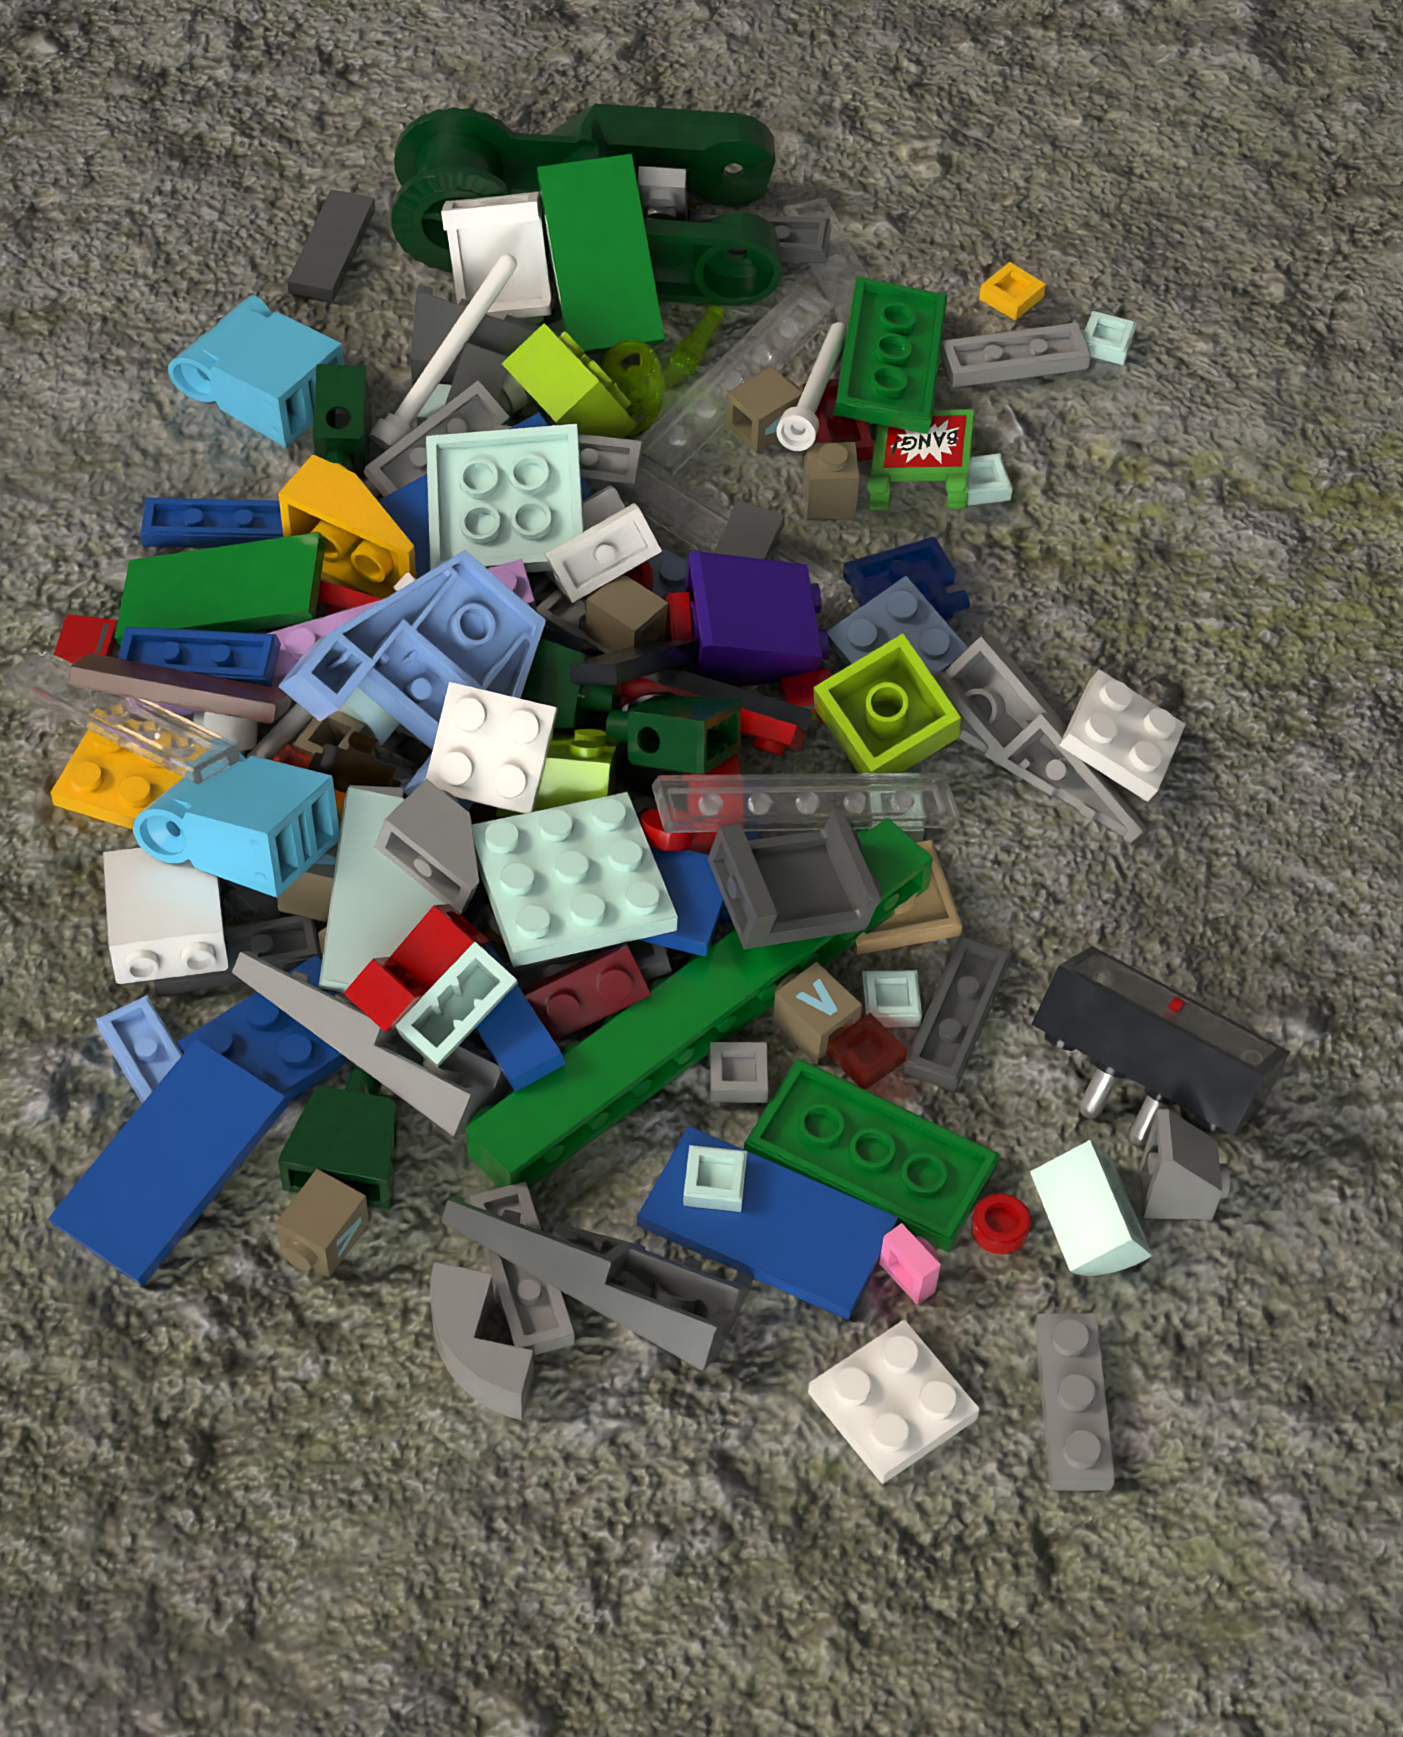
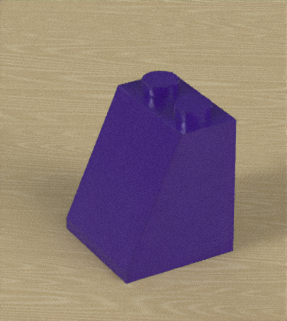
M703 551L689 552L684 591L689 592L693 640L697 642L698 658L692 662L693 674L739 687L779 683L781 678L820 670L821 661L828 660L829 643L826 629H818L816 614L821 613V593L818 583L810 584L808 565Z

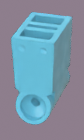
M249 295L225 315L215 327L204 333L176 356L168 365V374L178 390L186 396L200 402L209 403L215 401L220 410L287 448L313 425L316 365H345L342 343L277 311L272 314L268 306L256 295Z
M222 745L189 771L183 779L170 787L140 812L133 822V834L139 846L157 860L167 863H182L190 859L195 869L277 898L339 841L340 828L332 775L252 755L246 760L234 747Z

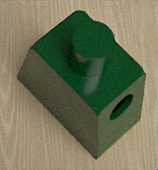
M317 364L313 417L315 456L331 463H338L355 473L358 477L366 476L364 474L365 467L369 463L371 439L368 435L372 430L373 420L366 366ZM336 409H344L349 414H336Z
M540 638L520 699L557 707L558 712L554 724V732H575L577 729H587L591 710L606 713L618 710L621 700V684L575 685V683H571L569 664L593 658V656Z
M656 695L629 709V711L612 710L606 722V736L609 742L628 744V760L633 765L705 775L741 751V699Z
M358 1068L350 1072L345 1090L326 1086L314 1089L278 1160L284 1191L298 1193L315 1170L318 1169L366 1195L367 1206L391 1209L398 1141V1118L396 1102L391 1098L379 1096L382 1087L381 1082L362 1068Z

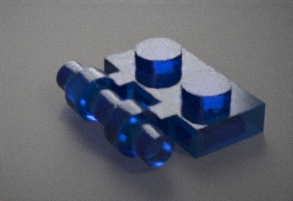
M935 536L844 563L843 578L860 607L905 576L908 577L945 621L952 619L955 612L970 607L969 597L965 590L962 589L948 594L944 588L954 585L956 570Z

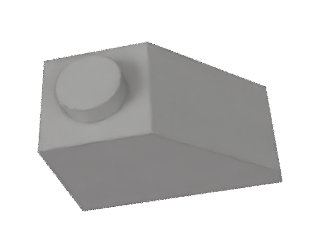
M426 779L385 819L374 847L444 904H450L462 915L468 908L479 884L470 813L461 806L455 796L445 790H440Z
M1157 1109L1139 1166L1143 1218L1212 1220L1220 1198L1228 1197L1230 1187L1229 1167L1227 1163H1219L1217 1140L1169 1109Z

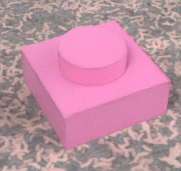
M901 1223L884 1235L879 1264L906 1294L919 1305L935 1293L941 1264L930 1243L920 1236L915 1238Z

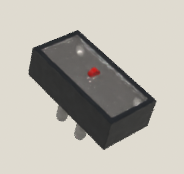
M1094 946L1087 948L1058 966L1031 1024L1044 1031V1037L1051 1044L1068 1051L1077 1049L1095 1059L1094 1065L1097 1067V1070L1080 1103V1112L1083 1116L1094 1119L1101 1114L1118 1078L1126 1076L1145 1086L1144 1092L1147 1094V1097L1130 1130L1131 1142L1141 1147L1147 1143L1157 1109H1167L1168 1105L1173 1106L1175 1104L1196 1114L1195 1120L1206 1129L1221 1134L1227 1131L1234 1135L1262 1109L1290 1054L1289 1050Z

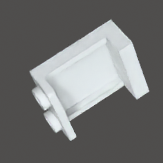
M539 192L445 201L441 213L444 231L447 230L457 304L460 303L461 299L471 301L500 257L509 254L516 259L517 268L486 314L502 320L508 314L534 324L542 322L544 316L551 315L553 298Z
M607 486L582 501L584 532L544 554L553 571H546L548 577L572 603L662 552L639 507L635 503L625 507L618 492L612 486Z
M142 848L103 852L108 943L115 980L118 984L228 969L220 899V877L195 869L190 859L182 863H167L153 858Z

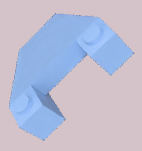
M464 550L315 642L307 649L278 687L319 722L338 711L356 687H358L433 751L449 682L520 699L546 620L469 552ZM432 753L404 788V793L407 796L426 780ZM456 798L467 811L474 804L473 801Z

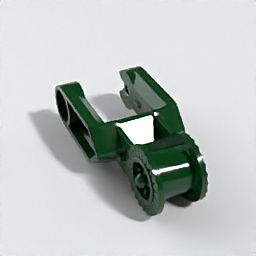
M595 103L555 128L551 135L514 133L501 120L492 117L488 113L478 112L471 108L460 109L452 107L445 110L436 109L429 114L421 115L415 121L409 123L398 138L395 146L394 169L402 187L397 192L392 204L391 227L395 240L400 244L403 251L408 253L415 261L422 262L429 268H438L444 272H452L447 230L444 231L441 213L445 201L539 192L540 194L537 178V167L626 154H632L637 181L639 166L686 169L687 192H698L710 202L728 207L747 205L761 199L766 194L776 161L774 136L767 125L755 117L729 112ZM729 164H739L742 166V169L736 173H730L724 168ZM540 195L547 258H549V261L553 267L542 200ZM730 212L711 218L707 222L643 218L658 301L725 306L750 305L766 299L777 289L782 278L780 244L773 224L761 216L747 212ZM734 247L746 249L741 255H733L728 252L730 248Z

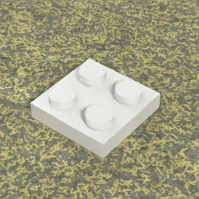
M1098 669L1089 680L1059 746L1148 802L1159 790L1186 724L1172 716L1168 711L1159 708L1134 692L1124 683L1117 681Z
M449 682L426 779L440 790H445L456 798L523 814L534 812L558 708Z
M905 1319L809 1382V1395L882 1485L976 1421L980 1410Z

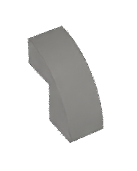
M434 1262L430 1281L431 1312L435 1342L443 1363L454 1380L479 1403L505 1416L522 1420L534 1379L533 1350L483 1340L494 1303L492 1274Z

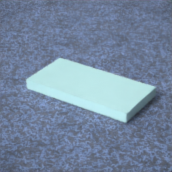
M348 787L341 821L319 981L320 989L344 993L373 958L391 956L433 905L444 904L374 847L385 819L405 798Z

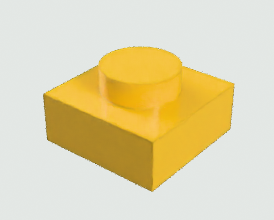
M1008 262L981 285L979 299L1016 321L1044 298L1046 283L1013 263Z

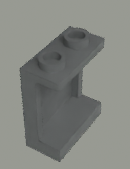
M843 811L831 812L825 827L818 831L750 841L747 840L741 823L720 826L707 858L743 949L866 930L881 900L879 881L873 873L869 872L861 853L859 835L854 829L850 828Z

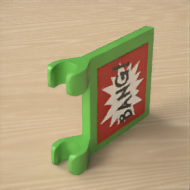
M974 409L933 410L928 434L877 424L871 474L867 482V490L870 494V510H888L890 507L891 482L946 481L948 509L968 508L969 472L975 419Z

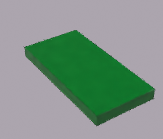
M632 154L537 167V178L564 330L582 348L586 355L664 344V330Z
M856 276L833 415L928 434L932 421L948 295Z
M320 532L129 560L115 639L121 647L126 626L245 632L301 624L314 620L326 543Z
M799 1058L793 1063L744 1142V1150L897 1216V1226L902 1223L915 1237L920 1236L931 1245L948 1253L997 1169L1001 1154Z

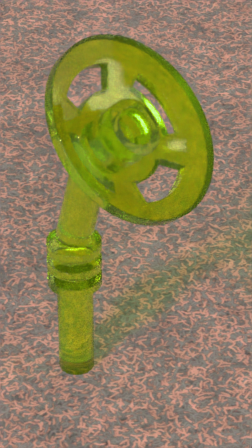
M708 307L691 335L680 341L675 352L670 357V364L662 369L660 360L653 349L641 341H621L612 346L604 355L599 367L615 382L614 385L632 403L625 411L631 417L633 414H642L646 411L648 414L624 438H634L645 433L659 415L664 393L685 375H692L696 371L701 360L706 355L705 346L724 319V312L719 307ZM634 353L640 354V366L633 365L625 370L620 365L621 361L627 356Z

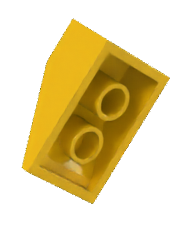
M312 454L279 491L283 537L320 532L326 543L321 573L322 578L339 586L382 599L396 592L393 587L407 572L417 579L414 545L355 473L338 463H331Z

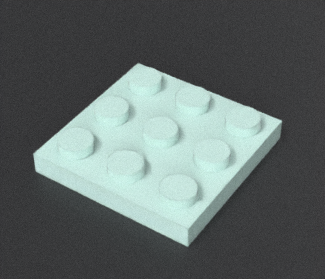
M577 424L426 436L430 571L464 550L469 552L487 569L522 559L526 573L553 571L544 554L584 532L580 447Z
M628 792L471 825L477 867L513 967L677 931L678 916Z

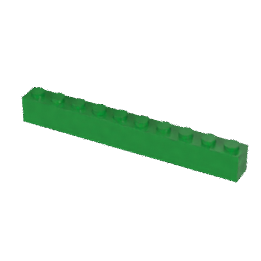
M888 817L872 829H862L858 832L861 841V853L869 872L877 877L881 889L880 903L876 907L866 930L743 949L733 925L724 938L709 948L707 957L693 954L688 959L686 965L671 977H662L649 986L651 996L632 1004L626 1010L623 1008L609 1015L601 1025V1028L583 1041L576 1040L566 1046L561 1052L566 1065L516 1092L513 1091V1093L495 1106L490 1104L481 1108L472 1117L469 1125L465 1127L468 1156L498 1188L526 1181L528 1189H530L710 1053V1042H725L773 1006L775 990L784 978L794 972L802 973L815 962L825 967L853 946L859 935L863 932L865 934L870 933L894 915L895 908L906 902L915 893H917L918 897L929 888L933 857Z

